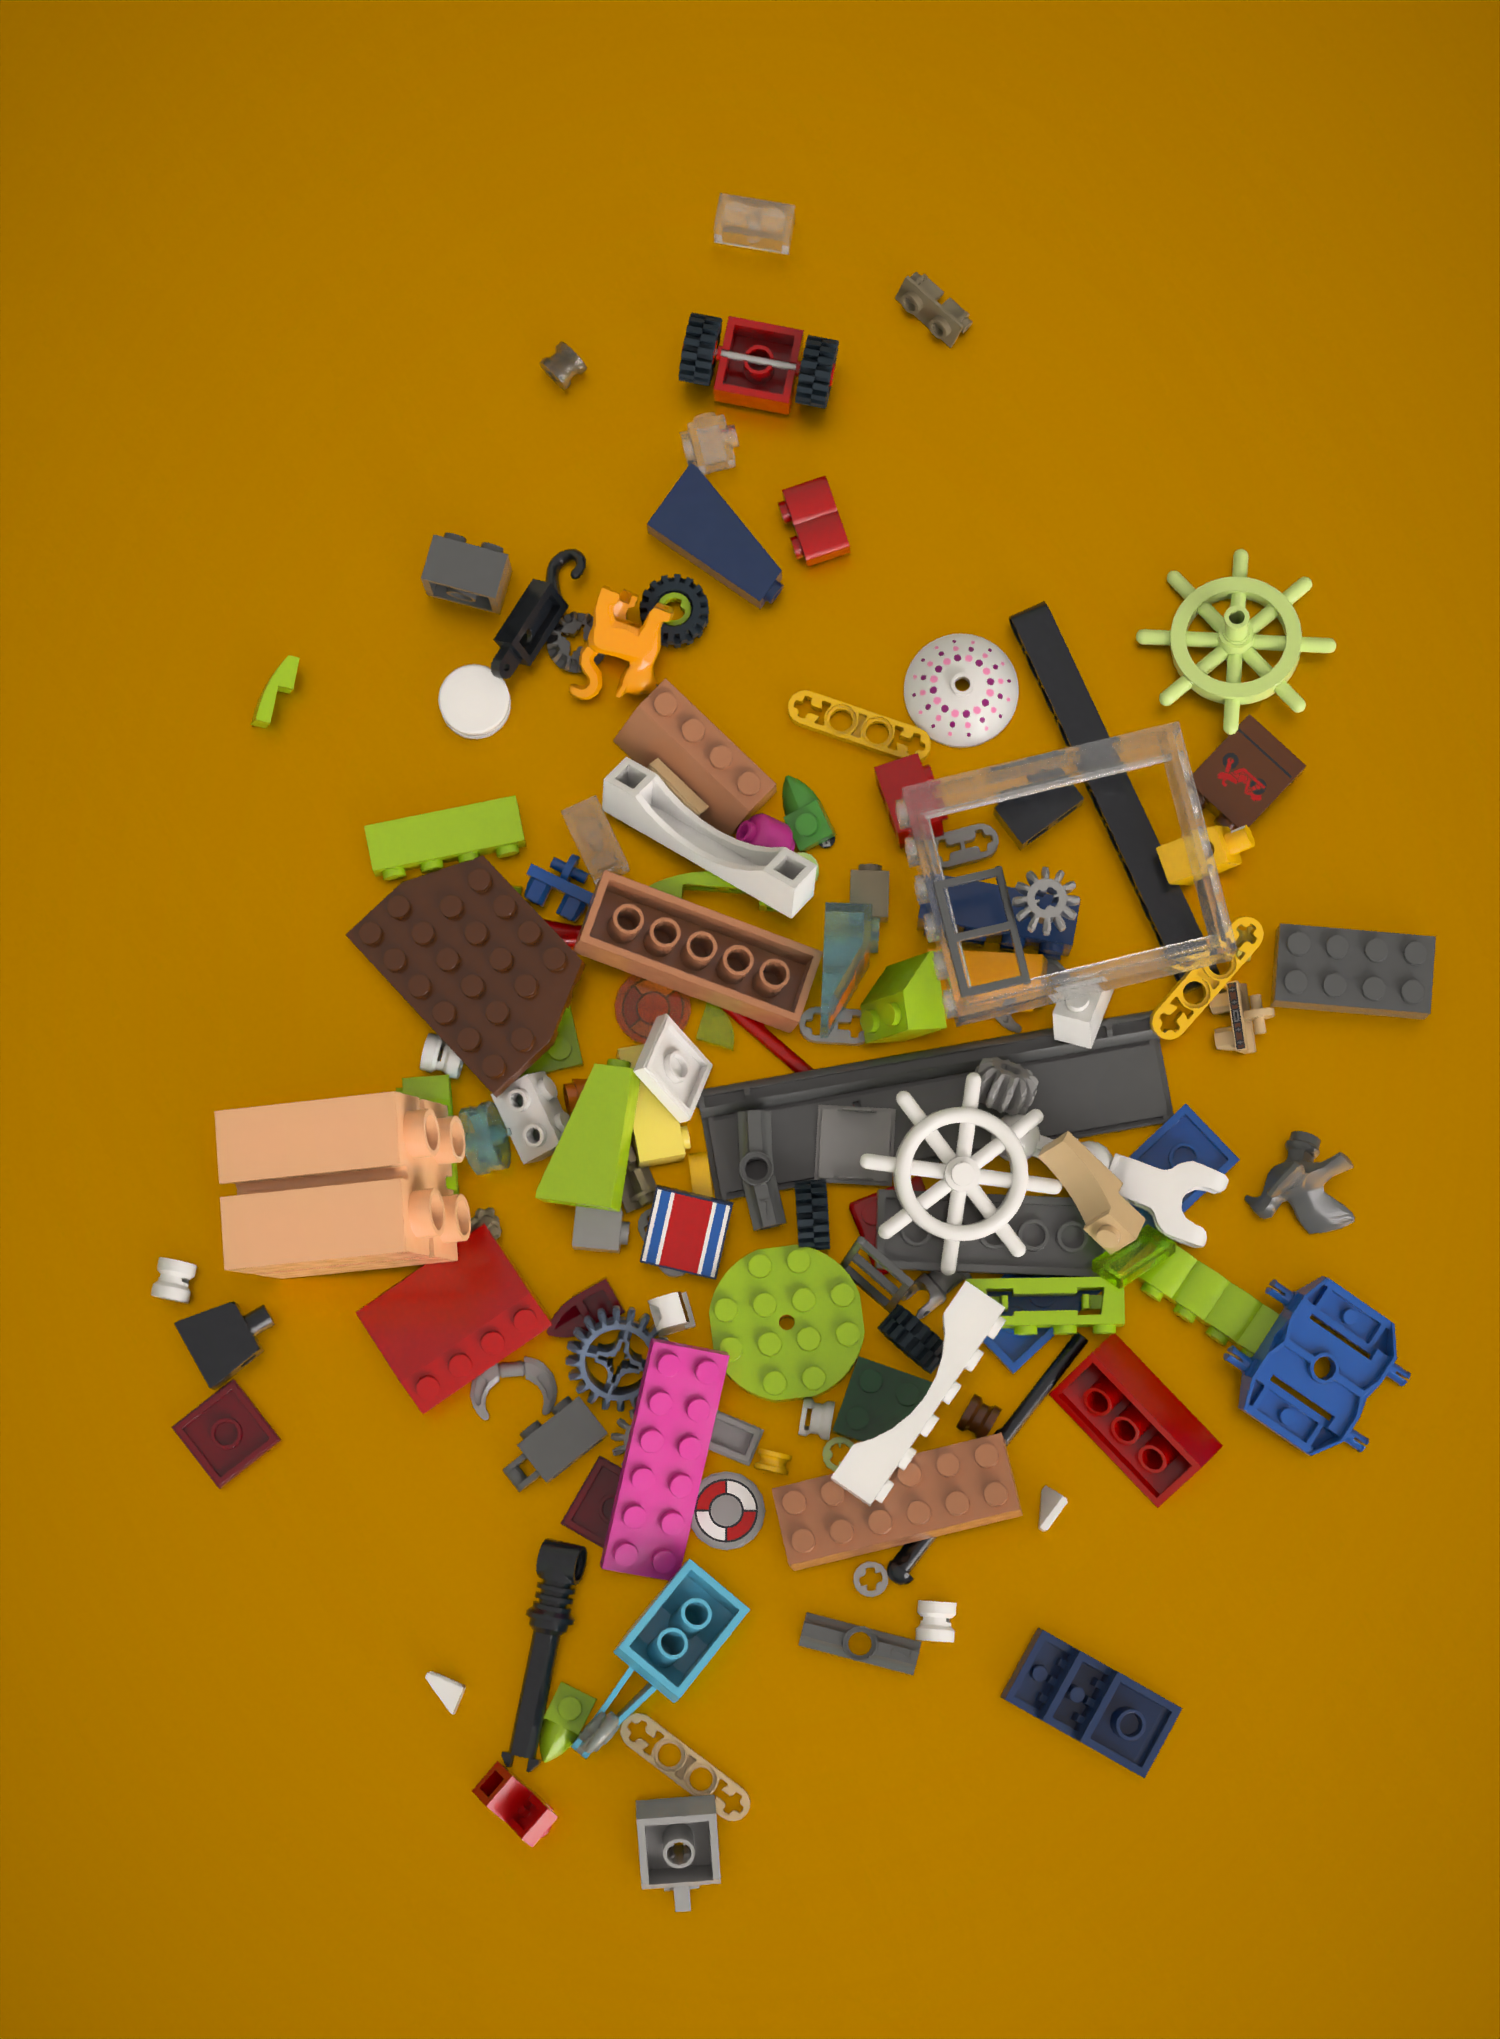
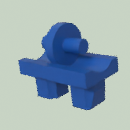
M575 854L570 856L567 863L556 857L553 858L550 868L560 872V877L531 863L526 873L530 879L527 883L524 898L543 907L553 889L564 895L556 914L576 923L586 906L589 907L593 893L571 883L570 880L573 878L584 884L589 873L577 868L580 857Z

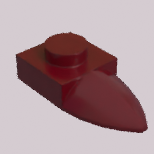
M607 1277L572 1295V1298L565 1302L554 1314L552 1326L547 1329V1334L554 1337L568 1338L575 1336L573 1334L575 1327H581L588 1331L584 1324V1318L588 1315L598 1323L597 1311L600 1308L606 1311L607 1318L613 1317L612 1312L615 1305L620 1307V1315L625 1313V1309Z

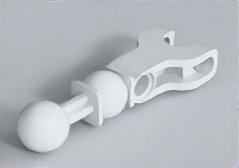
M1008 1114L1002 1117L1001 1120L1010 1127L1025 1114L1012 1116ZM1036 1126L1019 1140L1028 1160L1032 1156L1038 1158L1042 1147L1054 1139L1041 1135L1039 1127ZM1081 1142L1123 1182L1119 1194L1131 1205L1149 1212L1153 1218L1154 1226L1162 1237L1193 1248L1205 1246L1207 1233L1203 1227L1194 1224L1185 1217L1182 1211V1199L1187 1193L1194 1190L1212 1194L1221 1193L1227 1188L1229 1182L1225 1174L1194 1161L1183 1162L1172 1169L1162 1170L1117 1153L1113 1157L1107 1147L1099 1142ZM1005 1151L999 1154L1000 1157L1009 1161Z

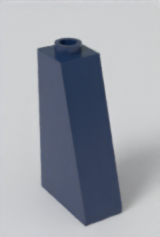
M690 463L648 521V533L758 609H761L766 601L772 604L784 587L780 583L782 580V570L699 468Z

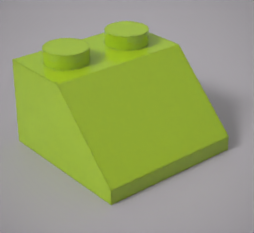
M929 951L886 967L860 1005V1023L864 1031L865 1044L905 1042L947 1028L936 951Z

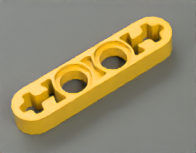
M808 690L796 692L788 702L790 720L795 725L896 760L910 755L908 754V747L904 744L897 742L896 750L889 748L894 741L895 729L902 731L899 736L901 740L911 742L913 736L920 738V745L925 748L923 751L917 750L915 754L918 753L921 763L930 754V737L921 728ZM804 700H809L813 710L822 712V705L830 707L825 713L824 725L822 726L816 724L819 721L818 715L807 713L805 718L799 717V710L794 706L796 704L802 705ZM838 711H844L852 717V725L845 731H837L830 724L831 716ZM876 723L884 725L889 733L888 738L879 744L871 742L866 735L868 727Z
M1241 916L1233 919L1152 1011L1149 1024L1155 1035L1163 1039L1172 1040L1178 1038L1186 1031L1263 941L1264 931L1259 921L1252 917ZM1239 925L1242 927L1251 925L1253 929L1250 934L1253 940L1251 942L1243 940L1235 949L1241 951L1242 954L1237 958L1233 950L1223 946L1222 943L1227 939L1229 944H1233L1240 935L1236 930ZM1223 952L1228 956L1230 964L1226 972L1218 975L1210 970L1209 959L1214 953ZM1192 981L1199 982L1204 989L1202 1000L1195 1004L1187 1002L1183 995L1185 986ZM1174 998H1176L1181 1006L1191 1010L1187 1017L1181 1011L1173 1020L1177 1025L1174 1030L1166 1028L1164 1031H1161L1160 1027L1163 1022L1159 1017L1162 1013L1171 1015L1177 1009V1006L1171 1004Z

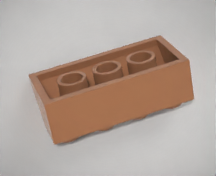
M666 678L640 703L613 739V742L633 761L646 768L656 758H659L709 806L698 817L731 837L737 833L742 822L755 815L777 792L776 783Z

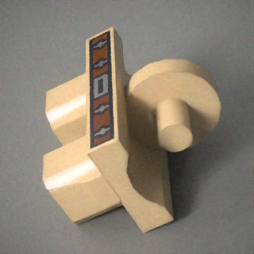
M1239 981L1227 982L1226 988L1221 989L1209 1003L1211 1012L1214 1015L1230 1012L1232 1026L1214 1029L1216 1048L1243 1054L1255 1053L1257 1051L1254 1031L1255 1034L1266 1033L1265 1019L1275 1017L1274 1008H1263L1260 994L1248 997L1246 983H1239Z

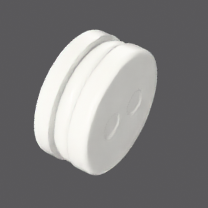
M470 664L459 667L445 678L439 690L438 704L445 723L454 733L464 738L482 739L498 732L509 717L511 699L507 685L502 678L495 677L491 672V668L487 666Z

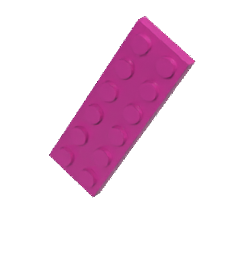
M651 1338L601 1556L600 1566L602 1569L670 1581L681 1568L730 1357L727 1352Z

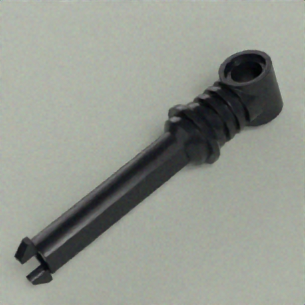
M547 1538L539 1550L536 1572L539 1578L543 1579V1582H537V1587L541 1588V1592L536 1591L535 1597L539 1598V1601H534L533 1606L526 1611V1615L530 1617L529 1625L533 1629V1635L509 1751H502L501 1755L506 1767H512L514 1755L529 1758L526 1772H532L541 1764V1760L535 1757L560 1636L566 1633L568 1626L574 1625L575 1621L571 1614L572 1609L568 1607V1604H573L574 1599L570 1598V1595H575L576 1589L571 1588L572 1585L579 1584L585 1571L587 1549L584 1546Z

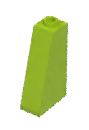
M608 1059L607 1065L594 1064L538 1185L535 1198L547 1203L620 1212L640 1087V1079L633 1072L634 1069L630 1068L631 1062L620 1059Z

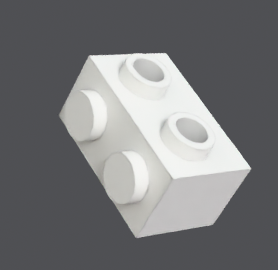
M545 1071L526 1074L517 1079L497 1098L490 1094L523 1164L541 1161L554 1153L570 1116L563 1111L557 1098L558 1091L556 1085L546 1075Z

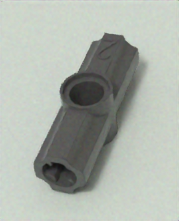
M807 1612L798 1646L913 1675L921 1642ZM856 1632H863L870 1637L871 1648L864 1655H856L849 1649L848 1641L850 1636Z

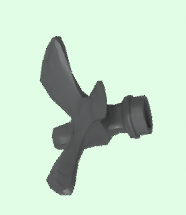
M1293 1131L1290 1134L1289 1140L1285 1143V1148L1288 1151L1286 1161L1274 1166L1270 1170L1264 1190L1259 1197L1246 1195L1244 1200L1253 1212L1262 1219L1272 1218L1281 1203L1288 1201L1294 1210L1297 1220L1309 1234L1341 1229L1353 1223L1355 1217L1347 1207L1325 1193L1323 1185L1333 1176L1354 1168L1348 1156L1339 1152L1323 1162H1313L1320 1154L1319 1146L1321 1140L1307 1132Z

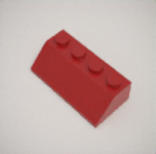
M1111 1334L1049 1393L1061 1408L1157 1508L1198 1472L1223 1446L1116 1334Z

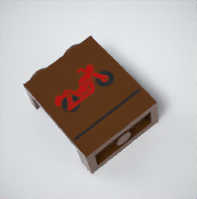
M1249 714L1239 724L1238 731L1235 734L1229 735L1186 780L1184 788L1188 792L1185 795L1198 809L1203 810L1206 807L1216 817L1214 823L1218 826H1226L1231 830L1244 825L1250 827L1288 785L1293 783L1303 773L1306 765Z

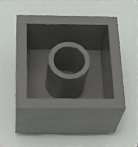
M446 532L444 537L433 535L421 576L426 594L500 615L513 572L508 554L503 553L504 549L483 542L481 547L468 544L465 537L454 533Z

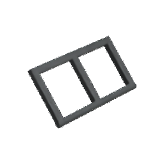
M1002 866L933 882L961 998L1021 984H1030L1031 980ZM996 877L1007 922L954 934L943 889ZM1009 931L1020 976L968 988L957 942Z
M862 1236L857 1238L840 1263L854 1283L889 1313L896 1307L914 1283L909 1276ZM860 1249L865 1251L902 1283L900 1288L895 1286L858 1254V1251ZM851 1261L893 1296L891 1300H888L850 1267Z

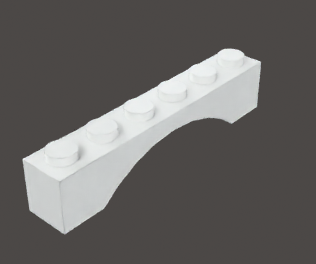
M625 757L604 778L603 811L792 919L814 896L816 864L786 847L771 848L757 846L737 840L717 830L687 808L666 786L658 774L641 764Z
M964 1282L943 1313L944 1340L942 1358L936 1377L926 1396L910 1415L892 1429L873 1439L853 1444L831 1476L833 1482L868 1506H871L874 1500L880 1503L884 1501L894 1486V1483L889 1478L897 1466L903 1471L906 1469L917 1452L911 1446L919 1434L927 1438L940 1419L934 1415L936 1409L942 1401L948 1405L951 1403L962 1386L956 1382L964 1369H967L969 1372L973 1371L984 1354L978 1348L986 1336L994 1340L1007 1321L1001 1317L1005 1309L1003 1305L969 1282Z

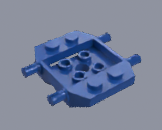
M1321 1276L1297 1291H1290L1277 1282L1276 1279L1272 1280L1269 1285L1273 1288L1267 1287L1265 1293L1282 1303L1284 1309L1253 1357H1248L1232 1345L1227 1349L1231 1354L1225 1353L1223 1356L1225 1361L1237 1367L1242 1373L1238 1408L1307 1455H1315L1342 1442H1346L1358 1452H1362L1366 1448L1362 1444L1368 1445L1369 1438L1353 1428L1361 1417L1366 1399L1377 1389L1386 1376L1398 1383L1399 1386H1404L1408 1382L1403 1378L1409 1379L1411 1376L1409 1371L1395 1363L1397 1360L1395 1324L1328 1277ZM1310 1316L1314 1317L1319 1322L1330 1328L1332 1331L1343 1337L1345 1340L1356 1346L1358 1349L1369 1355V1359L1360 1354L1358 1351H1356L1349 1345H1347L1345 1342H1343L1336 1336H1334L1332 1333L1321 1327L1319 1324L1311 1320ZM1326 1357L1330 1362V1371L1325 1377L1318 1378L1314 1372V1364L1319 1358ZM1274 1375L1332 1415L1331 1419L1327 1420L1270 1381L1271 1377Z

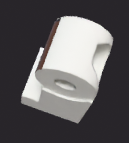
M674 1292L648 1300L656 1331L660 1332L658 1334L659 1337L696 1327L686 1292Z

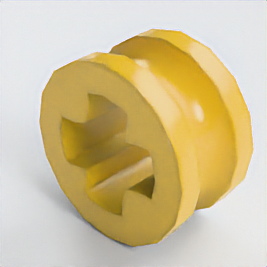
M758 1448L757 1454L760 1455V1461L755 1463L754 1468L788 1476L789 1470L786 1469V1463L791 1461L792 1456Z

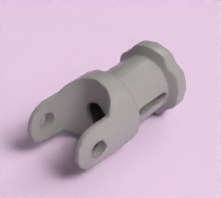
M931 1271L929 1274L923 1273L914 1281L901 1300L909 1299L919 1290L928 1291L930 1293L929 1301L916 1314L918 1319H922L947 1299V1293L963 1280L971 1279L972 1276L969 1273L957 1272L950 1276L944 1275L942 1272Z

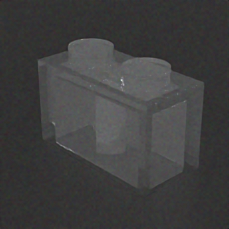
M720 193L713 229L714 243L789 255L795 223V205Z
M596 795L561 811L566 827L595 887L604 870L620 876L630 872L627 859Z

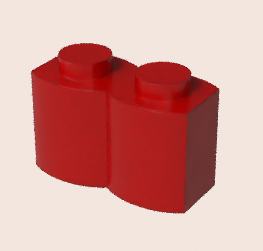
M826 476L782 490L784 501L778 502V507L784 524L792 523L796 536L790 537V542L796 559L804 557L806 566L809 567L851 553L847 535Z

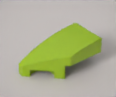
M288 655L273 673L258 699L251 725L266 728L271 723L277 691L289 694L294 688L299 657Z

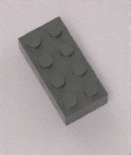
M1280 923L1275 934L1270 1007L1425 1020L1431 1014L1436 936Z

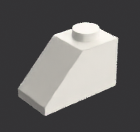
M1077 974L1066 981L1052 1013L1054 1040L1091 1049L1115 989V983Z

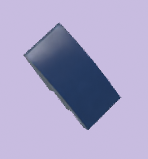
M1037 1628L1000 1696L1143 1778L1146 1777L1182 1710L1181 1707L1040 1628Z

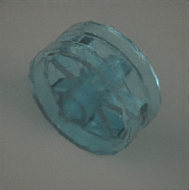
M491 1101L479 1103L476 1107L468 1106L461 1108L459 1118L465 1133V1155L472 1170L476 1175L481 1176L489 1174L492 1170L500 1171L509 1168L511 1151L508 1136L512 1135L510 1128L505 1127L496 1105Z

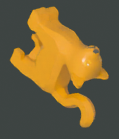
M604 585L594 607L592 628L579 656V665L588 681L585 685L571 684L569 686L571 695L580 700H589L599 693L602 688V673L594 662V658L598 653L629 661L628 666L621 674L616 697L621 698L625 693L636 696L650 694L659 685L655 677L653 665L661 649V627L663 622L671 621L674 608L658 602L649 612L643 625L627 619L628 609L635 607L639 595L626 589L618 593L612 590L611 587Z

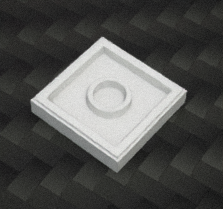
M666 1013L656 1017L633 1072L677 1121L683 1123L691 1119L713 1064Z

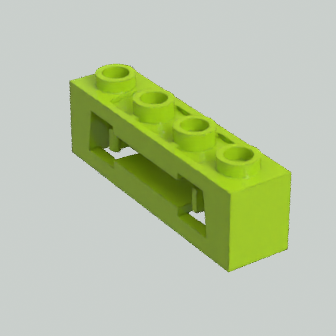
M1124 1276L966 1279L967 1282L986 1295L987 1292H1012V1297L1076 1296L1077 1291L1102 1290V1295L1082 1294L1081 1311L1100 1310L1098 1315H1078V1310L1013 1311L1012 1316H1001L1007 1320L1002 1328H1014V1335H1037V1328H1053L1054 1335L1077 1334V1327H1093V1334H1116V1327H1123L1125 1325ZM1008 1295L989 1296L1005 1307L1004 1312H1008Z

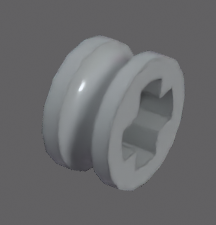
M868 1561L856 1569L853 1583L860 1594L866 1597H875L886 1589L888 1574L881 1564ZM867 1568H875V1574L881 1573L882 1582L876 1583V1590L868 1591L867 1585L861 1586L859 1577L865 1576Z

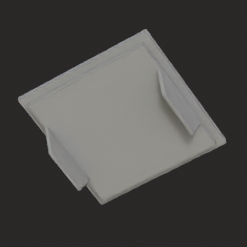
M818 1105L814 1180L826 1179V1183L892 1186V1172L865 1169L860 1165V1157L866 1153L893 1157L896 1109Z

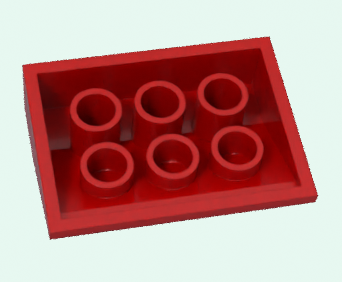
M485 1223L470 1232L467 1241L457 1242L458 1261L424 1264L356 1311L357 1316L422 1414L552 1326L551 1317Z

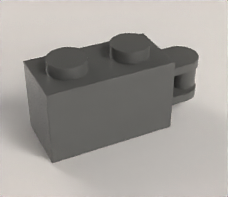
M567 1396L550 1410L554 1416L541 1425L537 1420L519 1434L523 1440L517 1446L523 1454L502 1470L518 1492L524 1490L540 1476L546 1483L551 1482L609 1436L608 1432L579 1396L573 1401ZM527 1459L536 1469L528 1477L519 1467Z

